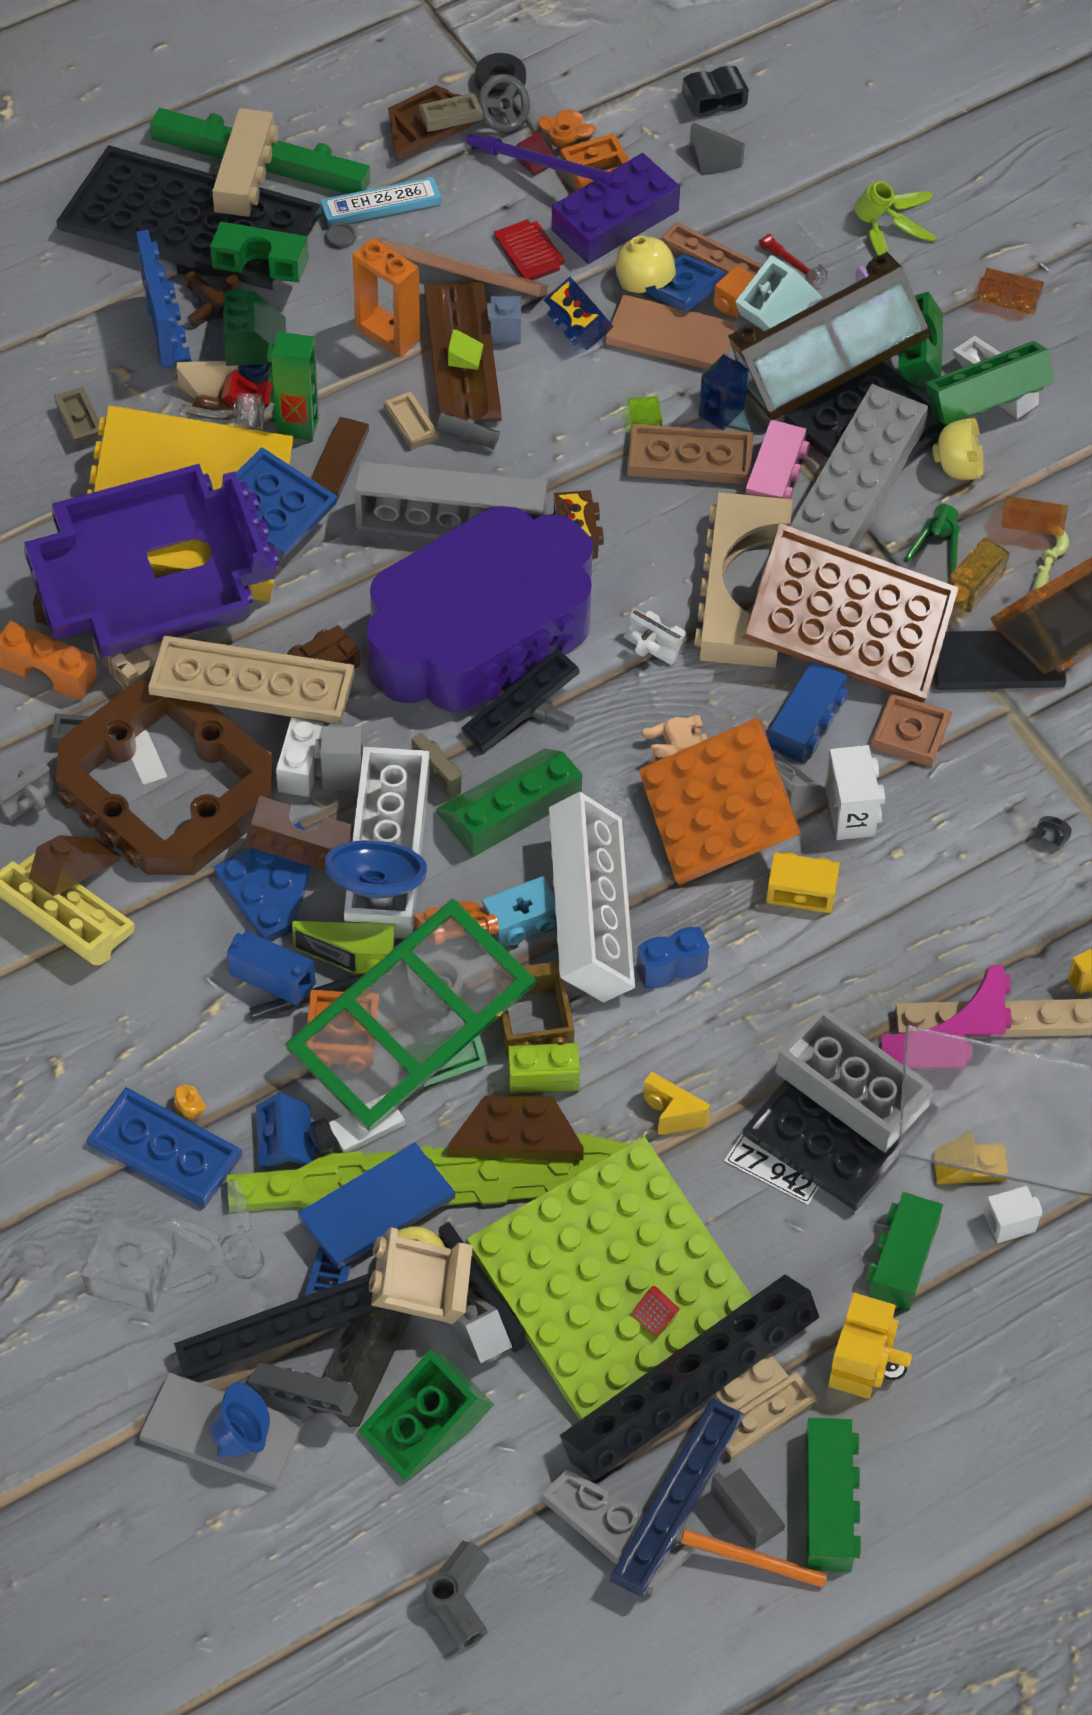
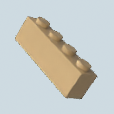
M239 108L213 188L214 212L249 217L252 206L258 204L259 184H264L266 176L265 164H270L271 145L277 142L279 133L278 125H274L273 112Z

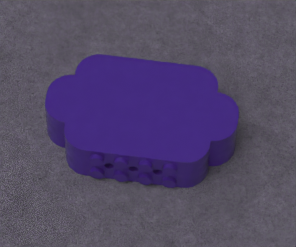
M508 506L494 507L381 571L373 579L370 586L371 618L367 626L368 669L370 679L385 696L397 702L415 703L428 698L441 709L463 712L471 710L487 700L490 701L496 698L501 689L509 688L557 648L564 655L572 652L576 646L586 639L590 630L593 544L590 536L575 521L565 516L544 515L533 520L520 509Z

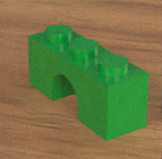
M220 222L210 246L212 268L241 273L248 261L265 259L269 261L270 278L297 283L300 282L309 259L307 236Z
M929 291L914 296L928 326L930 337L899 353L898 368L905 379L917 389L926 387V382L941 377L943 312ZM909 297L902 299V301L915 313L913 306L909 300Z

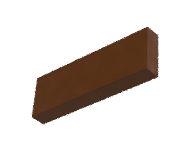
M339 417L313 474L312 480L338 496V499L367 437L369 424Z

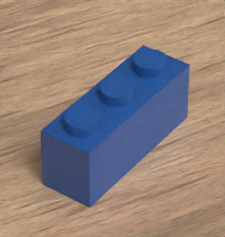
M811 662L770 728V747L776 749L782 755L801 763L804 762L809 752L814 754L819 746L822 730L830 728L835 717L834 710L837 706L842 707L849 693V690L845 688L847 675L825 665Z

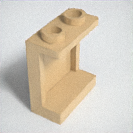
M390 1227L381 1237H377L373 1248V1257L377 1258L376 1270L372 1272L369 1280V1291L373 1292L372 1306L450 1324L455 1323L465 1314L473 1245L459 1242L453 1249L399 1237L397 1236L398 1229Z

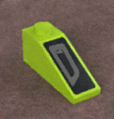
M293 921L292 924L294 949L356 975L368 972L395 948L394 924ZM393 970L386 976L393 977Z

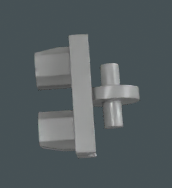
M44 762L37 766L27 764L20 769L18 779L10 784L3 781L0 783V807L8 821L12 822L32 807L37 811L46 808L44 799L58 790L50 776V769Z

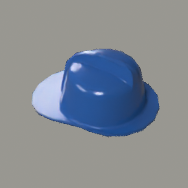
M236 1382L228 1386L221 1408L211 1422L210 1432L217 1443V1456L220 1458L227 1455L238 1458L250 1452L259 1453L264 1450L270 1426V1415L262 1397L245 1383Z

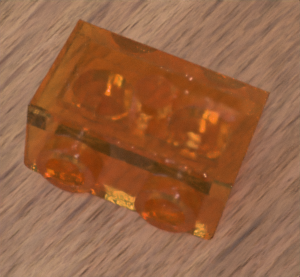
M986 268L984 277L980 280L977 301L1035 315L1044 282Z
M1011 496L1005 497L1002 527L1056 536L1064 534L1068 505Z

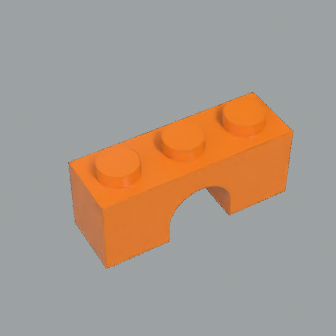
M10 621L0 634V668L26 678L33 668H37L51 679L55 691L80 701L85 698L98 679L95 655L59 640H53L52 637L13 621Z

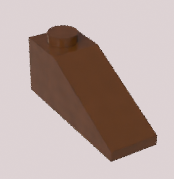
M59 835L36 848L29 879L52 896H55L118 862L121 855L97 838Z

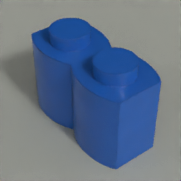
M687 927L676 931L670 937H655L644 941L638 946L636 969L644 987L659 988L671 983L675 978H690L701 974L708 968L710 946L701 927Z

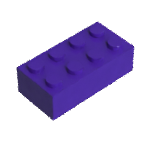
M644 153L637 155L610 171V173L614 174V180L610 185L593 181L552 205L551 230L588 265L679 211L680 185Z

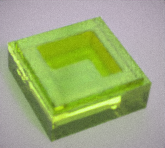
M658 396L628 399L627 406L631 424L662 426V414Z

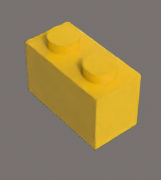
M774 852L766 903L832 913L840 862L831 861L827 858L803 857L789 852Z

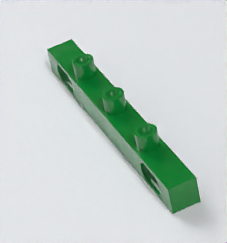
M159 107L150 122L152 140L223 159L232 132V127L225 126L223 118L215 113L209 114L207 119L203 120ZM277 140L276 143L271 145L270 164H265L266 172L345 194L364 191L370 184L369 165L331 155V148L324 143H318L314 150Z

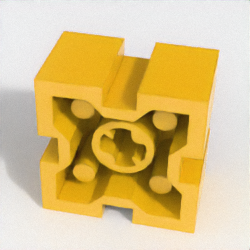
M853 1293L844 1327L835 1350L828 1387L870 1399L873 1388H881L887 1362L904 1367L910 1366L912 1354L893 1348L899 1320L893 1319L896 1305Z

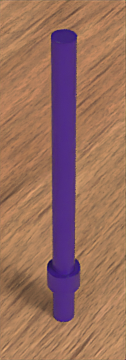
M469 134L466 139L467 145L483 149L485 153L494 156L502 154L609 185L614 180L613 173L506 144L496 137L488 136L485 138Z

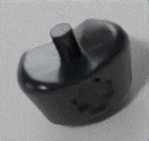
M1044 816L1037 823L1036 837L1055 843L1057 846H1063L1069 840L1072 829L1062 819Z

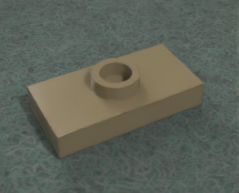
M475 93L419 105V113L427 132L483 120V111Z

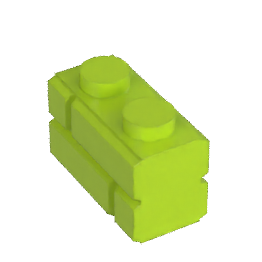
M578 1043L509 1046L510 1094L579 1091L580 1065Z

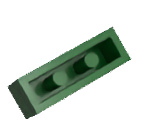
M902 1192L899 1204L892 1202L886 1223L891 1224L889 1233H881L876 1252L880 1253L881 1256L878 1263L871 1262L866 1282L871 1284L870 1298L891 1303L907 1310L911 1309L940 1222L944 1204L906 1192Z

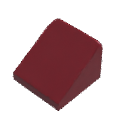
M539 132L516 145L517 147L555 157ZM516 159L533 176L548 168Z

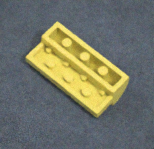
M35 853L19 865L12 861L0 870V898L92 965L98 966L111 959V950L134 933V922L81 884L77 883L52 896L30 880L29 875Z

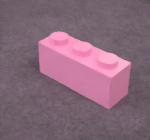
M770 420L750 475L745 495L792 499L794 488L791 487L792 482L797 483L802 467V465H799L800 459L806 460L810 442L805 441L806 428Z

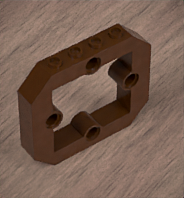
M137 680L59 739L56 769L57 798L65 808H72L76 811L81 821L88 828L94 827L109 847H116L120 850L132 867L136 868L138 866L147 875H195L248 832L259 795L273 799L274 774L272 755L212 704L150 695V680ZM167 714L195 738L196 752L201 760L208 763L221 761L242 780L219 798L211 794H203L196 797L190 805L191 820L164 841L129 810L128 801L123 796L109 793L89 773L107 759L117 763L130 760L136 752L135 737ZM115 733L117 734L118 741L110 737Z

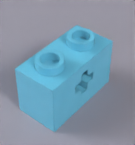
M544 876L482 899V908L488 914H495L499 931L497 934H493L492 937L503 947L519 944L527 937L537 933H547L557 926L555 896Z

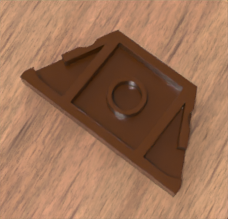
M437 85L428 88L388 108L395 158L398 162L483 120L427 132L419 113V105L461 96L460 94H453Z
M484 1096L449 1142L448 1146L449 1157L584 1159V1147L554 1097Z

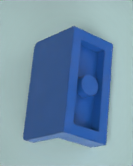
M279 1092L256 1105L259 1167L270 1171L287 1160L302 1166L312 1162L313 1148L309 1137V1127L311 1124L309 1104Z

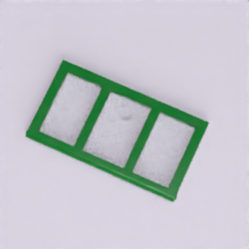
M452 898L288 1040L285 1046L370 1132L535 986L536 979L458 901Z

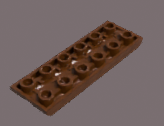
M473 281L458 284L424 285L439 416L444 411L447 414L467 421L469 418L474 419L475 423L502 421L484 282ZM453 330H458L483 344L478 370L448 366V350Z

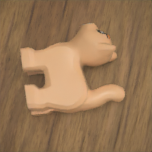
M700 715L688 718L674 717L652 728H644L642 730L644 738L655 739L663 736L666 744H654L651 746L653 755L649 763H654L708 739L706 733L700 735L699 728H703Z

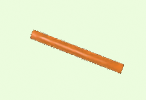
M684 1529L681 1536V1544L821 1588L824 1587L827 1579V1573L691 1530Z

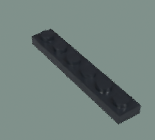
M372 1272L174 1343L184 1377L187 1379L196 1377L385 1309L371 1305L373 1292L369 1291V1280Z

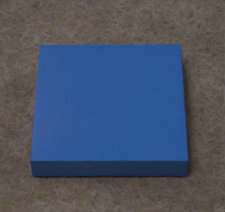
M682 254L675 260L676 275L671 282L657 290L655 285L646 287L644 294L688 312L714 291L715 284L726 275V272Z

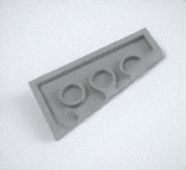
M567 1469L541 1495V1501L616 1565L646 1514L640 1511L639 1506L628 1500L623 1502L609 1495L608 1490ZM680 1532L647 1592L651 1595L697 1549L680 1543L683 1532Z

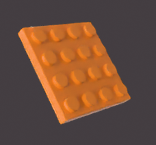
M758 717L638 769L675 881L679 885L801 834L763 724Z

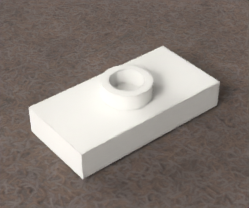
M384 1096L366 1104V1106L371 1109ZM396 1108L370 1132L350 1112L329 1122L337 1146L342 1153L353 1152L404 1127L405 1119L398 1108Z

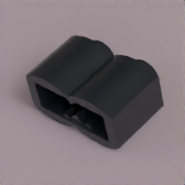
M723 66L711 72H694L683 78L682 94L695 117L709 116L720 110L734 111L747 105L749 89L736 66Z

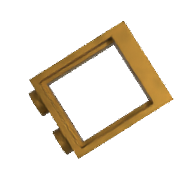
M559 961L523 967L536 979V985L524 995L554 991L561 1028L513 1035L509 1011L506 1010L499 1017L506 1057L509 1056V1046L574 1043L575 1029L565 980L560 978ZM503 969L493 970L495 998L514 982Z

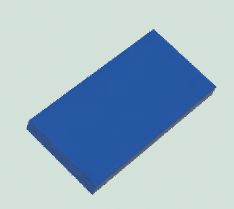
M125 1087L87 1138L89 1146L203 1208L207 1206L227 1178V1175L231 1173L243 1156L241 1148Z
M416 1142L299 1211L298 1219L335 1267L340 1269L373 1249L377 1237H381L390 1227L397 1228L398 1230L409 1227L455 1199V1191Z

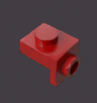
M232 371L226 376L221 399L243 414L251 417L269 406L273 383H269L267 379L257 386L237 372Z

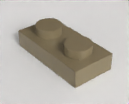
M84 387L54 395L55 404L75 447L103 439V436L98 435L99 419Z
M422 732L411 738L412 750L429 751V777L450 800L460 795L462 773L459 767L454 762L450 763L443 756L439 745L433 740L430 741Z

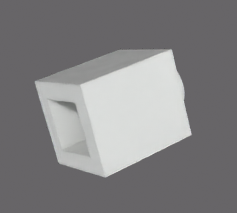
M1024 1186L989 1196L984 1216L996 1243L1036 1232L1039 1219L1042 1217V1208L1038 1198L1032 1197L1028 1187Z

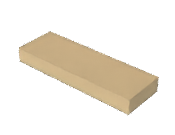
M797 1371L738 1409V1411L744 1413V1419L724 1453L730 1462L818 1404V1397Z

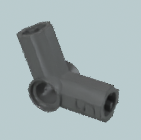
M462 1540L441 1570L433 1574L426 1584L427 1607L433 1615L438 1617L459 1650L473 1647L487 1635V1628L464 1595L489 1563V1557L480 1547L471 1541L466 1542ZM440 1590H447L453 1594L448 1599H438L434 1596Z

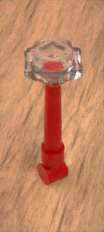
M767 234L759 239V245L762 249L766 250L769 248V251L775 256L781 257L803 273L805 280L814 289L820 290L825 286L828 272L822 265L809 269L775 241L771 234Z

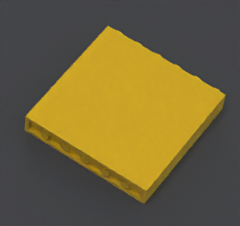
M108 405L107 417H100L98 435L103 436V440L96 441L93 459L99 460L98 466L92 465L89 483L95 484L94 490L88 489L87 494L200 464L203 474L208 473L213 490L220 489L222 487L223 474L237 472L261 447L290 465L293 436ZM190 540L146 552L155 578L202 566L212 556L208 544L201 540ZM274 579L250 585L249 588L253 600L270 602Z

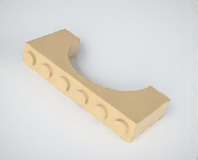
M718 492L717 505L711 504L709 523H715L714 529H708L706 547L712 548L711 554L705 553L703 572H709V578H702L700 597H706V603H699L697 621L703 622V629L696 628L695 647L701 648L700 661L776 668L778 651L742 639L750 614L731 598L725 587L723 576L730 564L744 552L758 546L772 544L779 523L790 526L792 499Z

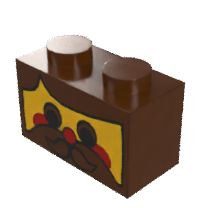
M591 490L554 493L553 515L565 516L575 521L592 540V559L598 558V546L604 545L602 526L597 527L596 521H600L599 503L592 500Z

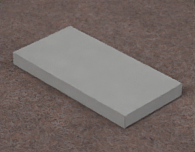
M169 1372L140 1433V1440L276 1489L304 1427V1420L267 1407L270 1415V1426L264 1450L259 1453L250 1452L238 1458L230 1455L220 1458L217 1456V1443L211 1435L210 1425L221 1408L225 1392Z

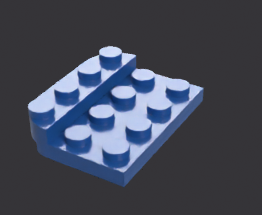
M148 230L137 231L141 278L146 296L148 315H151L156 336L159 364L162 368H177V362H191L189 347L183 348L182 343H186L184 326H178L177 321H181L179 304L172 303V299H176L173 281H167L162 263L156 262V260L160 259L157 241L151 242Z

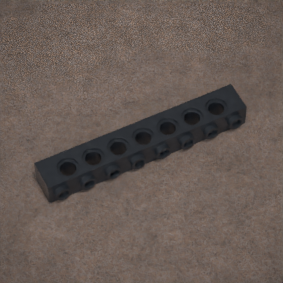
M785 1274L560 1434L559 1436L570 1462L595 1481L819 1319L820 1316L811 1291Z

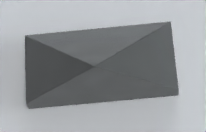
M693 122L690 128L689 147L701 175L741 168L744 161L745 143Z

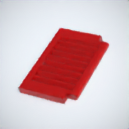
M527 219L494 231L495 239L523 278L536 280L560 271V265L565 263V260L538 221L530 223Z

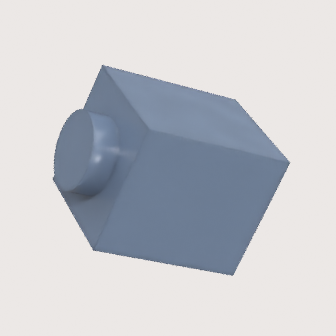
M491 296L492 343H521V296Z

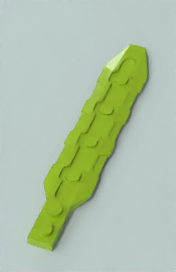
M576 1134L584 1147L583 1160L449 1157L448 1147L432 1148L431 1146H420V1149L455 1191V1199L443 1206L480 1203L482 1206L507 1204L510 1200L535 1199L628 1146L629 1143L588 1134ZM361 1151L325 1154L296 1170L227 1175L229 1212L291 1207L306 1208L399 1151L363 1154Z

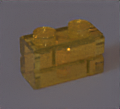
M985 537L977 544L976 549L969 553L948 578V584L959 587L954 602L956 606L966 612H971L1005 573L1006 563L1010 555L1008 550Z

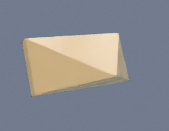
M226 361L177 362L179 388L194 399L201 394L221 398L226 376L232 371L239 374L238 365L226 366Z

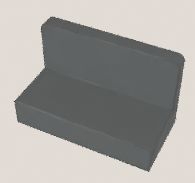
M741 1468L725 1478L719 1472L712 1476L710 1494L754 1550L784 1530L785 1523Z

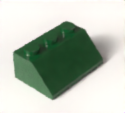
M234 289L230 292H224L226 366L272 364V362H267L268 347L270 343H275L278 331L286 332V317L254 291Z

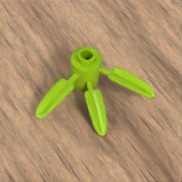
M877 181L867 187L855 202L854 210L861 220L872 224L873 229L868 234L877 256L885 252L889 253L884 234L879 230L877 221L885 212L894 218V225L904 232L929 242L937 239L931 232L914 223L903 214L896 213L889 208L893 205L896 210H902L924 204L933 197V192L922 191L894 195L892 187L883 181Z

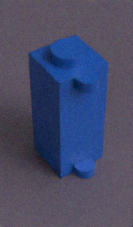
M247 930L243 935L237 933L233 937L227 951L230 975L296 1006L316 984L312 960Z

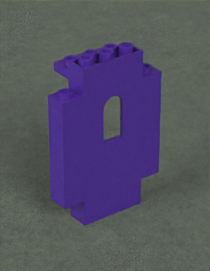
M200 464L52 503V519L57 533L24 542V555L53 640L91 630L100 658H105L162 642L164 635L179 637L248 617L250 605L253 604V597L249 586L275 579L276 566L280 565L275 547L270 548L267 538H269L267 523L265 519H259L256 511L259 510L256 493L249 491L246 481L239 482L235 471L223 474L222 488L213 490L208 473L203 474ZM190 540H201L210 547L212 556L206 564L159 578L154 577L146 552Z

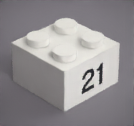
M869 745L830 749L825 791L836 840L873 837L876 833L877 823L882 822L880 805L885 804V792L883 785H878L876 777L879 776L878 760L876 757H871Z

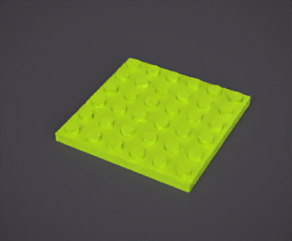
M645 1136L466 1238L465 1244L473 1245L472 1255L524 1330L528 1342L579 1421L752 1298ZM653 1285L679 1307L675 1320L658 1337L653 1336L632 1316L633 1309Z

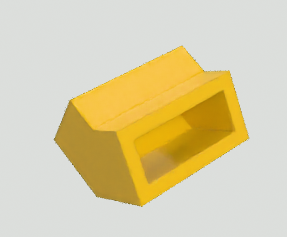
M1092 949L1072 959L1067 980L1078 995L1087 991L1092 992Z

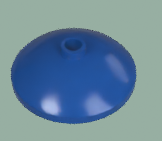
M362 840L344 843L331 849L325 858L326 873L336 884L352 893L373 899L390 898L408 893L423 883L427 873V864L419 854L404 846L384 841Z

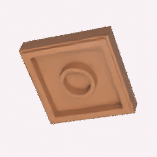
M890 693L872 738L870 748L932 767L951 720L952 711Z

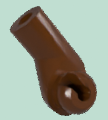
M201 394L195 398L196 401L191 405V409L199 416H205L207 411L211 410L228 424H232L239 415L228 403L221 398Z

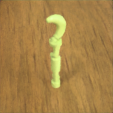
M1047 524V529L1054 534L1057 541L1054 548L1047 549L1042 553L1044 566L1040 565L1037 568L1039 573L1032 589L1033 596L1030 604L1025 609V615L1031 618L1037 616L1039 610L1038 603L1041 595L1045 593L1050 578L1048 573L1051 570L1052 563H1055L1057 557L1066 553L1069 548L1068 535L1057 525Z

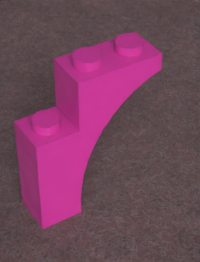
M990 965L985 970L983 979L974 996L955 1016L935 1027L918 1032L881 1034L878 1037V1047L912 1072H957L964 1070L965 1063H970L971 1046L970 1042H965V1037H1002L1006 1034V1029L1011 1028V1009L1005 1008V995L1010 994V975L1004 974V965Z

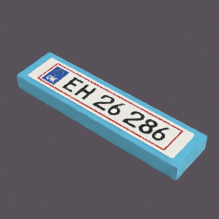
M428 177L320 199V204L326 224L330 227L336 223L348 224L441 205V195L434 177Z

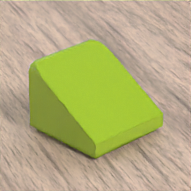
M453 330L448 350V366L478 370L483 344L458 330Z

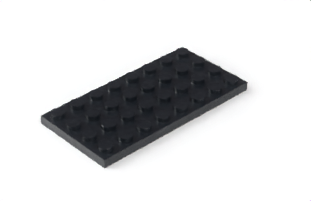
M108 145L56 222L58 230L138 252L136 232L148 230L151 242L157 241L160 259L226 278L229 275H236L240 282L273 291L280 280L270 278L269 261L265 259L248 261L241 273L212 268L210 246L220 222L308 236L322 214L321 204L258 187V204L252 206L249 217L214 212L213 188L217 175Z

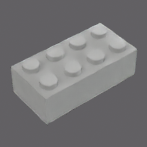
M823 1007L787 1042L778 1054L776 1073L884 1153L928 1107L932 1090L930 1084Z

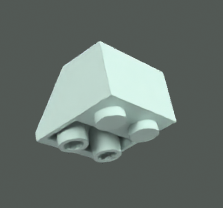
M770 255L735 303L742 317L766 331L822 301L823 297L796 270ZM792 340L785 343V345L788 346Z

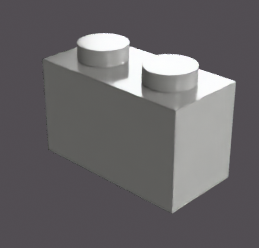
M323 726L322 739L315 740L316 777H322L323 790L358 792L363 757L362 727Z

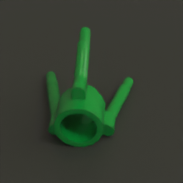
M940 504L935 508L932 518L927 519L925 527L905 556L906 561L911 560L930 530L939 537H946L950 534L951 579L956 578L958 534L961 529L956 524L959 513L953 506Z

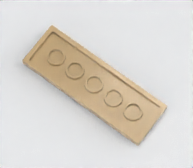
M164 635L149 683V694L341 724L355 671L354 665Z

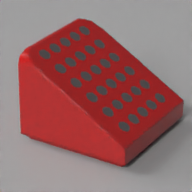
M653 1285L633 1309L632 1316L653 1336L658 1337L675 1320L679 1307Z

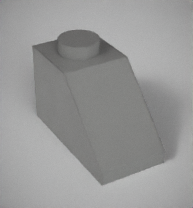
M473 1292L467 1294L465 1314L455 1323L450 1324L468 1355L479 1363L495 1361L503 1355L502 1352L512 1348L498 1310Z

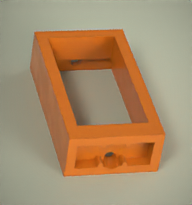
M372 237L352 254L355 328L401 358L420 342L419 267ZM377 276L393 286L394 315L378 305Z

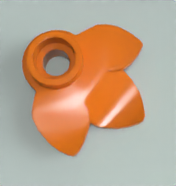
M573 109L560 111L557 117L544 115L539 119L540 130L548 133L552 145L558 148L574 145V141L577 138L590 137L594 134L596 126L582 123V114Z

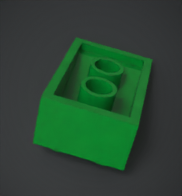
M430 1349L358 1431L405 1481H408L468 1434L494 1404L448 1356Z

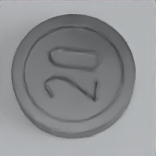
M347 223L333 224L326 232L327 242L335 248H348L356 240V231Z

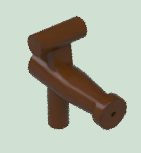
M197 271L188 272L184 277V284L189 289H193L205 303L187 317L188 321L192 326H196L213 312L218 317L224 318V292L242 289L236 275H229L226 278L228 286L217 291L202 280L201 275Z

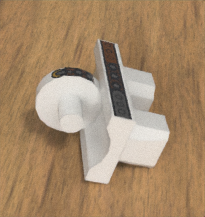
M635 609L631 612L630 624L624 638L637 645L636 654L643 657L649 652L672 665L676 662L686 633L678 626L668 628L661 624L659 616L651 611L642 613Z

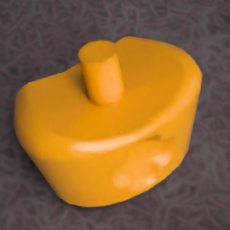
M179 1085L176 1087L173 1106L177 1115L190 1122L199 1118L206 1110V1104L201 1099L197 1089L190 1085Z

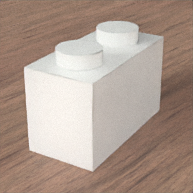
M291 717L276 768L278 792L310 798L316 777L315 740L322 739L323 722Z

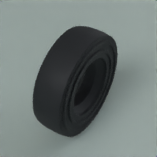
M507 53L490 54L482 58L476 66L475 82L480 91L485 82L491 78L490 74L496 71L510 73L525 86V65L514 55ZM500 83L495 85L490 90L488 96L494 93L505 92L508 84Z

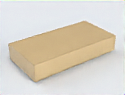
M411 391L384 401L385 411L410 450L439 440L438 431Z

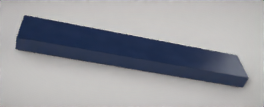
M711 1398L611 1574L610 1582L644 1598L744 1419V1413Z

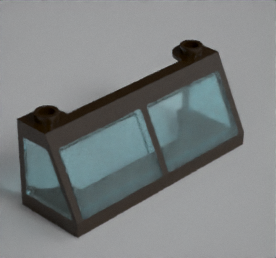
M888 252L874 257L867 264L866 271L869 276L763 332L756 326H744L728 335L744 389L770 420H775L930 337L928 326L903 268Z

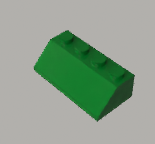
M544 748L436 808V812L470 855L475 857L548 816L550 806L579 791L582 792V773L564 752Z

